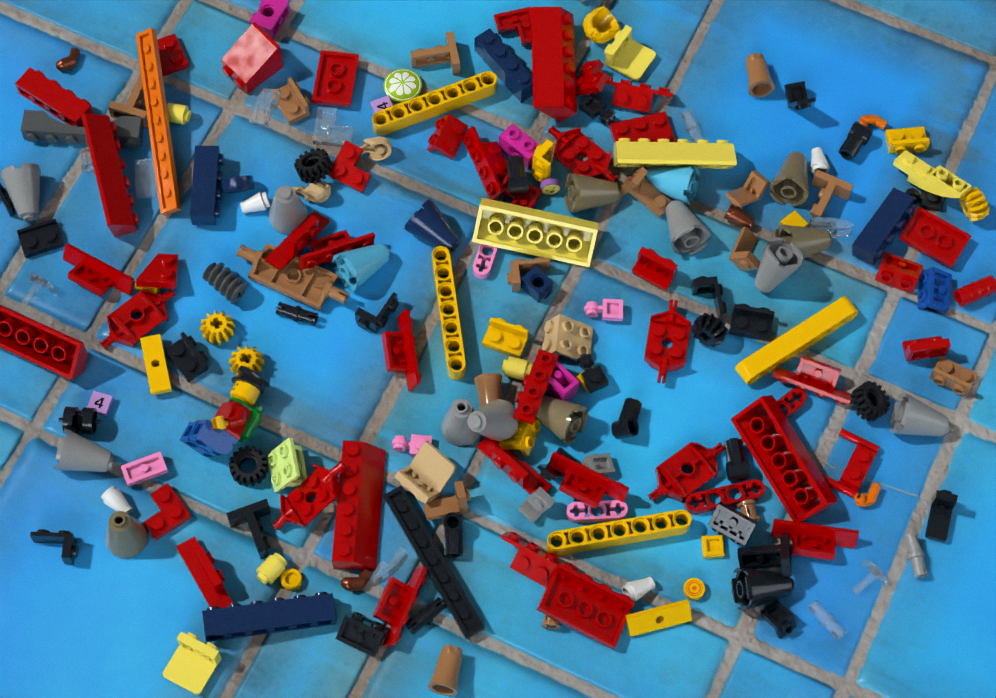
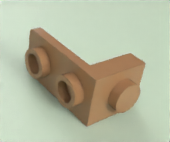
M754 170L750 173L743 187L729 191L725 196L733 205L742 207L759 201L770 181L757 170Z
M747 227L742 228L729 257V260L739 270L745 271L758 269L760 261L751 253L757 237Z
M537 257L532 260L516 259L510 261V273H507V283L512 286V292L520 291V273H528L534 266L541 271H549L550 258Z
M463 481L454 482L456 496L432 500L426 504L423 503L426 520L443 518L451 512L457 514L468 513L467 501H471L469 489H464Z

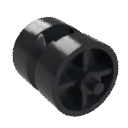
M66 406L63 418H59V422H62L63 432L64 429H69L75 433L80 431L82 435H95L97 424H101V420H97L96 408L84 407L80 410L78 407Z

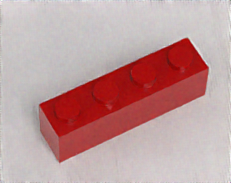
M29 67L15 83L17 91L21 96L67 125L84 127L81 114H93L92 106L86 99L81 100L73 91L65 90L57 81H51L46 78L39 70L35 71Z

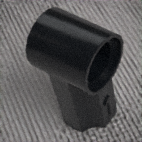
M856 121L838 153L845 160L853 161L861 147L865 146L869 141L873 130Z
M518 155L511 156L506 159L509 196L529 194L528 177L525 175L523 157Z
M625 399L619 420L614 421L611 426L612 434L616 439L632 437L638 434L639 424L637 420L642 406L639 400Z
M730 438L724 441L728 481L750 479V466L748 460L745 459L742 439Z
M451 512L443 520L444 556L457 558L463 556L462 518L459 514ZM450 521H456L459 525L456 528H450L447 524Z

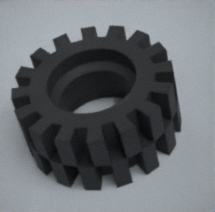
M310 149V152L305 151L304 155H299L300 159L297 158L295 160V169L301 181L307 184L309 181L310 183H314V181L320 182L321 178L324 180L326 178L325 175L329 176L331 174L330 171L333 170V164L324 149Z
M871 381L863 383L854 389L850 395L853 398L850 400L851 404H854L853 410L856 409L858 411L856 414L858 416L861 414V419H867L869 422L877 420L890 409L888 407L890 402L887 401L889 396H885V393H887L885 389L882 391L880 384L876 386L877 383H871Z
M249 445L245 446L246 449L240 447L238 448L239 452L234 451L233 457L230 456L229 459L231 476L234 481L237 480L239 485L244 483L245 487H248V484L255 486V482L260 484L262 482L261 478L265 479L266 473H268L265 454L260 449L257 450L255 446H252V449L249 448ZM249 459L255 461L257 466L253 472L245 473L240 469L243 461Z

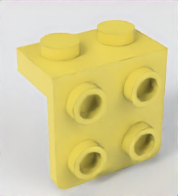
M625 25L622 31L619 30L616 33L614 42L607 45L604 54H606L605 65L634 81H639L655 59L656 52L631 39L633 28Z
M180 632L177 637L179 646L163 671V676L182 688L199 695L222 658L218 647L209 642L204 644L199 641V637L190 632L188 634Z

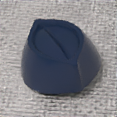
M252 175L221 180L223 193H238L255 188Z

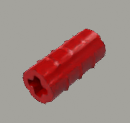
M989 275L955 290V301L960 307H963L995 293L996 280L993 276Z

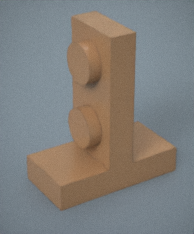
M453 31L446 32V46H435L434 48L410 51L412 68L450 62L453 75L460 74V60Z
M141 73L126 105L111 101L108 108L112 118L117 119L121 116L141 117L144 127L147 128V113L142 110L144 91Z
M642 166L620 186L621 195L624 196L629 192L659 218L671 200L644 178L648 171Z
M817 169L811 185L821 189L817 197L820 201L818 204L814 203L810 214L813 215L811 223L819 224L832 195L848 201L854 185Z

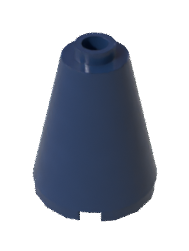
M428 199L422 205L423 208L412 215L404 229L435 247L444 246L453 252L460 245L457 242L459 236L434 201Z

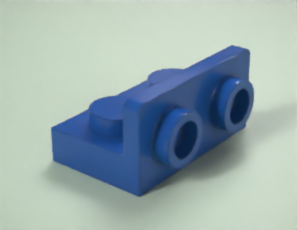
M935 267L923 271L919 277L917 308L922 310L926 307H931L943 313L949 311L952 274Z

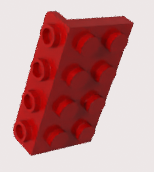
M559 564L553 569L536 610L614 649L626 622L625 615H628L630 610L634 608L635 602L628 595L613 591L609 585L600 584L594 581L591 576L575 571L572 566Z

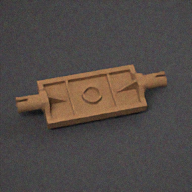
M268 243L261 251H255L243 244L240 246L242 249L237 251L238 257L252 262L253 266L248 274L250 280L318 311L321 310L329 297L342 304H346L347 301L345 299L348 300L350 296L349 292L335 287L339 279L337 274L317 265L314 268L300 271V258L297 256L282 271L267 263L265 258L276 248Z

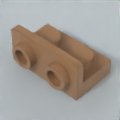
M289 77L287 78L288 84L272 91L271 97L287 123L291 125L310 116L309 107L311 105L308 98L302 96V90L298 82L294 83L292 78Z
M940 356L929 379L933 380L937 385L952 389L956 394L967 396L978 373Z

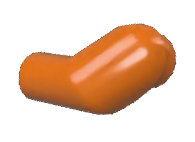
M873 114L862 115L859 123L866 127L872 124L884 130L888 121Z
M872 483L867 494L862 493L860 495V493H857L854 496L855 504L859 507L875 504L882 487Z

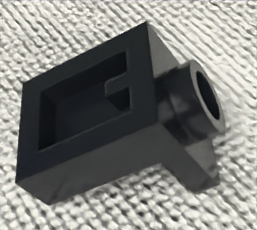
M775 600L760 611L761 617L775 629L779 639L790 634L796 628L793 614L778 600Z

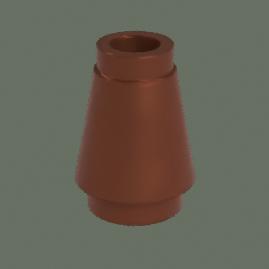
M733 204L730 205L724 216L728 220L727 222L740 227H747L748 229H750L755 220L743 209Z

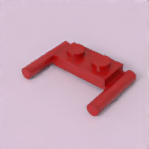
M842 428L839 436L857 444L839 482L824 474L822 476L829 487L854 498L880 446Z

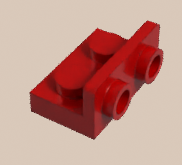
M885 252L875 280L913 293L923 265Z
M941 336L903 341L902 343L906 361L946 356L951 346L949 338L942 339Z

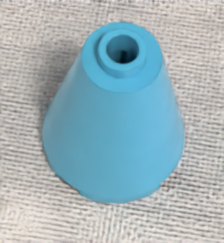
M652 166L648 168V173L644 178L660 192L670 198L682 201L685 205H690L689 201L693 202L699 185V181H696V175L700 176L699 167Z
M378 243L337 253L332 259V263L336 261L335 274L339 276V281L344 287L349 286L351 288L350 291H354L389 261L390 252L385 245Z

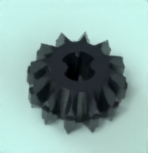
M704 313L696 318L691 331L694 333V338L699 339V343H704L706 347L708 345L715 347L723 342L728 329L725 327V322L720 321V317H715L713 313L711 315Z

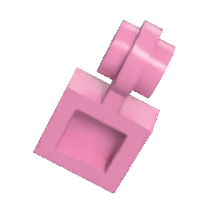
M603 298L602 306H598L597 302L590 301L584 306V312L587 317H597L598 313H602V320L622 322L623 300Z
M411 434V442H408L407 437L397 435L392 440V446L398 452H403L408 448L410 449L409 456L415 457L423 443L430 442L432 444V436Z

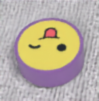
M555 178L545 179L540 184L542 194L554 195L561 189L559 180Z

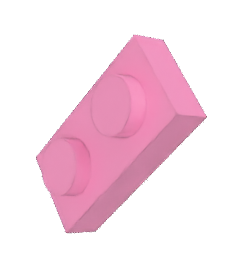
M161 451L121 466L128 487L168 473Z

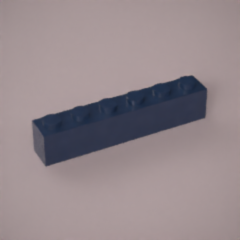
M319 592L315 596L308 597L306 595H297L293 599L286 600L284 598H275L271 602L264 603L258 600L251 602L249 605L235 603L226 608L213 606L202 611L206 642L336 625L333 593L328 594L327 592Z

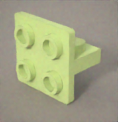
M287 438L268 453L267 461L270 467L274 492H280L287 486L298 487L307 478L302 447L294 445L293 438Z

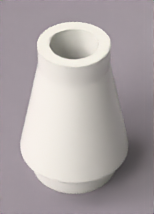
M820 147L811 150L810 171L813 175H815L817 169L827 174L830 169Z
M258 192L244 202H241L240 206L243 213L246 214L267 210L268 207H271L266 192Z
M111 486L101 496L104 500L103 503L116 512L123 511L129 514L132 510V507L128 504L119 488L116 489L114 486Z
M651 577L626 582L625 586L622 587V593L628 595L632 601L636 602L650 590L654 589L655 583Z

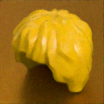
M605 6L598 7L588 13L583 22L586 36L599 44L610 41L621 30L615 16Z

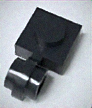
M590 94L579 104V109L593 120L600 115L599 120L604 126L614 123L616 118L614 113L610 110L605 111L607 103L595 94Z
M915 188L906 190V194L915 197L914 204L920 202V207L925 210H941L942 196L932 194L923 189L921 195Z
M581 354L577 360L580 368L587 370L581 373V378L589 393L591 394L607 387L609 382L600 365L592 368L591 366L594 365V361L591 355Z

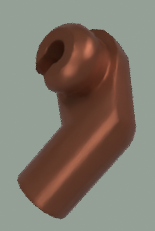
M71 48L68 57L56 62V68L59 71L75 68L80 50Z
M364 568L359 577L343 578L341 586L346 591H360L365 587L373 574Z

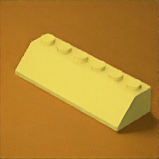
M619 138V141L614 143L613 167L697 166L699 169H731L737 165L734 143H728V140H716V143H709V140L700 139L697 140V143H689V139H678L677 142H670V139H658V142H650L648 138H640L638 142H630V138Z
M481 198L472 242L590 267L599 223Z

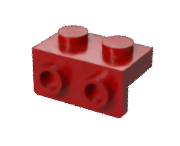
M449 113L437 120L435 124L436 130L428 139L429 146L427 151L436 150L451 160L457 153L468 125Z
M642 246L638 252V259L632 269V274L666 291L676 276L678 265L669 258L659 256L654 250L646 249Z

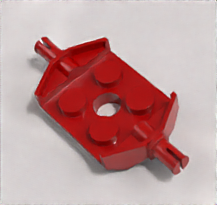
M554 126L549 128L548 133L556 138L553 157L571 172L598 179L605 177L611 182L617 181L618 177L609 171L612 152L606 153L581 133L580 127L565 132H560ZM584 155L588 159L586 161H579L577 157Z
M171 288L163 295H158L150 290L138 292L107 316L110 332L109 336L100 342L101 346L106 349L114 342L135 348L134 343L140 340V338L144 337L164 320L169 322L165 304L176 296L175 292ZM135 312L143 314L140 319L136 320L132 318V315Z
M674 299L669 301L668 311L651 316L644 361L650 367L658 370V383H661V377L663 376L662 384L666 383L668 372L677 371L685 366L691 322L676 312L678 301L675 300L673 307ZM668 340L673 346L665 348L661 343Z
M695 442L686 445L656 467L655 474L658 486L656 490L648 494L649 499L654 502L660 496L665 495L682 503L685 497L711 478L717 477L718 468L715 457L725 450L724 446L718 443L710 449ZM689 465L692 467L693 472L686 474L681 468Z
M339 461L330 470L314 464L313 467L316 470L287 497L282 494L280 495L282 514L272 523L274 528L279 530L286 522L289 524L294 523L301 527H305L339 496L340 486L337 475L346 468L345 464ZM316 494L315 500L310 503L311 497Z

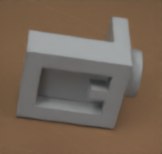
M610 453L589 454L580 462V464L585 465L587 468L602 473L605 476H612L615 473Z
M539 487L525 499L518 510L534 523L543 512L555 503V500Z

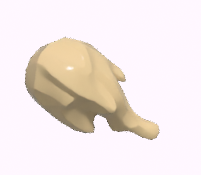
M385 137L364 139L365 144L360 146L364 150L362 155L370 153L368 158L374 161L388 158L392 151V144Z
M321 180L320 182L310 183L307 187H292L295 192L305 197V201L323 203L331 196V186Z

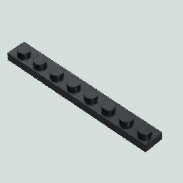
M402 485L384 494L383 498L421 564L427 568L426 572L446 604L464 638L467 640L485 630L479 616Z

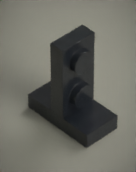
M267 499L226 513L231 528L246 522L248 523L260 559L267 558L269 556L267 549H270L267 536L262 537L260 532L264 530L260 517L271 514Z
M789 533L780 534V544L737 549L740 567L750 569L782 567L783 577L792 576Z

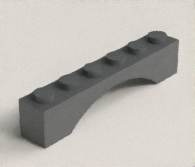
M24 110L21 125L24 140L30 142L47 141L49 143L64 142L72 145L76 143L88 145L84 127L61 123L44 111ZM121 116L115 119L118 133L114 134L116 140L119 139L121 146L127 148L141 147L144 131L142 118Z

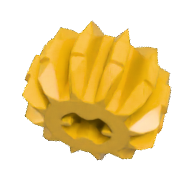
M973 187L959 198L960 207L970 221H980L989 215L990 208L986 196L983 195L979 188Z
M214 310V315L207 313V319L201 320L200 332L203 333L204 340L209 339L211 344L217 341L221 345L222 340L228 342V336L234 335L233 329H235V324L232 322L230 315L226 316L224 311L218 314Z
M246 344L245 349L238 346V352L232 351V358L229 359V364L231 365V372L236 373V376L239 374L238 368L240 366H246L254 372H262L261 366H264L263 355L261 351L257 352L255 346L249 349V345Z

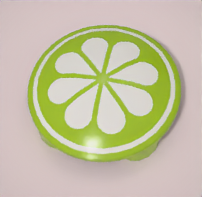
M397 69L386 76L383 86L391 102H404L419 96L422 90V81L419 75L412 70Z

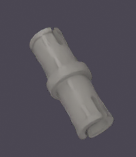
M913 533L904 536L909 553L907 557L911 561L914 578L927 576L928 573L924 563L925 554L921 550L918 534Z

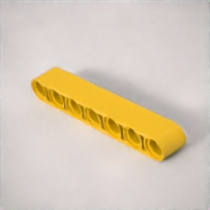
M486 71L377 111L372 116L373 132L378 136H384L492 96L497 91V76L491 71Z
M438 246L432 251V267L447 373L451 379L461 380L466 374V361L450 252L446 247ZM443 257V258H445V259H444V260H438L437 258ZM440 275H447L448 277H447V278H440L439 276H440ZM443 293H449V294H451V295H449V296H443L442 294H443ZM446 311H452L453 313L450 314V315H447V314H445L444 312H446ZM448 329L456 330L454 333L447 332ZM452 347H456L459 350L454 352L450 351L449 349ZM453 366H460L461 369H459V370H454V369H452V367H453Z
M843 296L739 362L735 366V371L747 385H750L851 321L859 311L846 296Z
M675 510L554 531L547 538V551L557 556L683 535L689 531L692 517L686 510ZM683 519L687 524L679 525L676 520ZM663 523L666 527L660 529L655 524ZM641 526L645 531L637 532L635 527ZM621 530L624 532V535L617 536L614 531ZM599 533L604 538L597 540L593 535ZM574 537H579L583 541L581 543H575L572 541V539ZM560 541L562 545L555 547L551 542Z

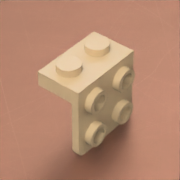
M561 314L546 321L542 350L578 361L577 359L580 358L581 354H591L593 328L590 325Z
M425 442L411 464L399 470L395 478L404 488L410 490L417 500L426 504L439 497L455 472L456 465L430 442Z

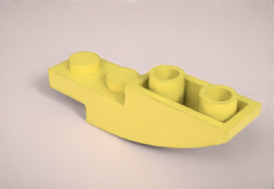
M907 150L894 159L893 165L908 175V182L932 194L949 198H960L972 187V185L941 165L933 168Z

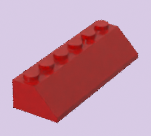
M532 7L533 107L560 122L577 114L574 17L572 13L562 7Z
M81 114L107 226L114 237L137 232L136 225L140 223L137 212L133 213L132 206H135L133 195H129L128 188L131 187L129 178L124 176L123 172L126 169L124 158H120L119 151H122L119 139L116 140L114 133H118L115 121L111 122L108 115Z
M0 305L1 348L70 380L84 372L88 353L83 342Z
M773 395L761 396L731 418L734 426L793 521L804 522L838 502Z
M343 440L341 461L345 464L346 468L340 472L339 478L340 493L337 499L332 552L333 569L363 570L365 568L369 571H376L386 451L366 442Z

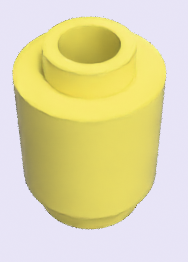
M170 102L167 104L169 122L185 125L186 122L190 121L191 110H189L188 106Z
M509 356L508 360L504 359L502 371L505 372L506 377L524 380L525 375L530 374L533 363Z
M275 552L273 555H269L256 569L258 573L256 577L265 585L267 583L273 584L285 571V566L288 563L280 554Z

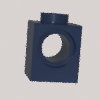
M536 266L521 278V288L537 302L543 298H548L553 291V281ZM541 284L542 287H535L534 285Z

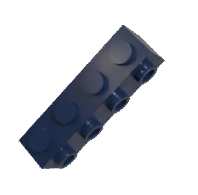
M490 28L475 37L474 51L520 103L533 96V73H529L522 60H518L514 56L512 49L504 45L501 37Z
M195 146L190 205L192 225H216V218H220V206H217L222 196L219 183L223 180V172L220 171V165H224V154L220 153L219 146Z
M893 188L852 244V256L871 265L880 260L885 253V248L893 243L896 233L904 228L908 216L911 217L916 209V206H914L915 197Z

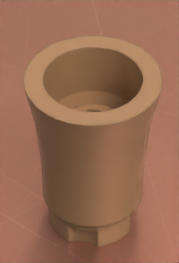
M761 53L748 55L745 60L748 93L752 97H765L775 89L766 60Z
M486 373L474 378L480 407L492 400L502 399L501 374Z
M451 645L443 646L433 676L428 684V688L431 691L444 696H455L458 694L462 649Z

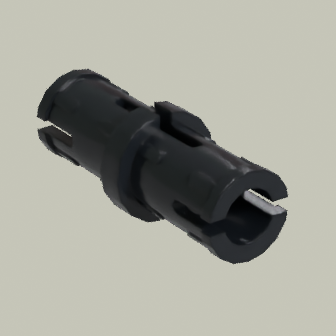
M282 302L278 303L279 307L276 308L277 315L292 318L295 322L302 321L313 326L316 325L315 320H318V313L304 310L298 305L294 307Z
M437 597L425 609H420L419 614L405 624L407 629L411 630L410 632L414 635L424 625L433 622V618L447 608L444 601L441 602L442 599Z

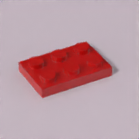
M321 50L312 95L313 104L351 108L359 54Z
M666 111L609 124L614 143L619 141V138H630V142H638L640 138H648L650 142H658V139H670V142H676Z
M918 207L901 233L899 240L951 269L969 242L971 235L925 209Z

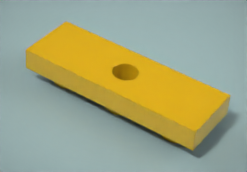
M156 334L140 338L151 395L171 392L172 388L161 335Z
M688 599L625 615L630 637L692 621Z

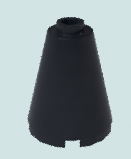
M744 567L734 570L733 573H737L736 578H732L731 581L733 599L735 603L740 604L741 607L737 608L741 611H747L786 597L794 589V581L790 576L783 577V573Z

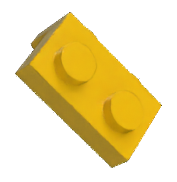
M548 139L543 144H539L533 154L532 175L538 182L550 178L554 143Z

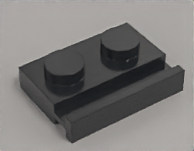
M56 219L17 230L25 258L64 246Z

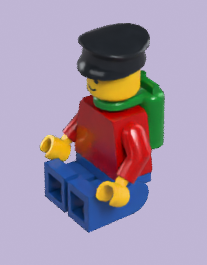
M240 366L238 368L239 374L231 379L234 386L230 391L231 398L229 402L223 403L211 421L205 419L189 422L180 438L181 442L205 457H212L230 453L238 441H250L262 418V406L255 405L253 408L251 406L255 404L259 395L264 393L265 387L270 386V383L246 366Z

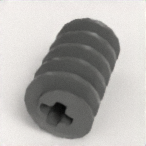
M214 262L210 264L203 273V280L208 281V284L213 286L216 291H219L222 296H225L228 301H231V304L236 303L245 293L248 284L246 282L241 284L242 278L240 277L235 279L236 273H230V268L228 267L224 269V263L221 262L216 265Z

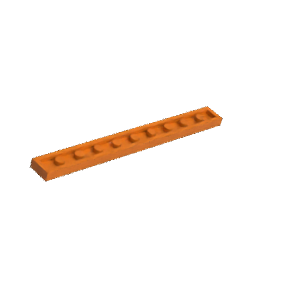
M150 28L137 33L136 41L160 214L168 215L181 210L157 34L155 29Z

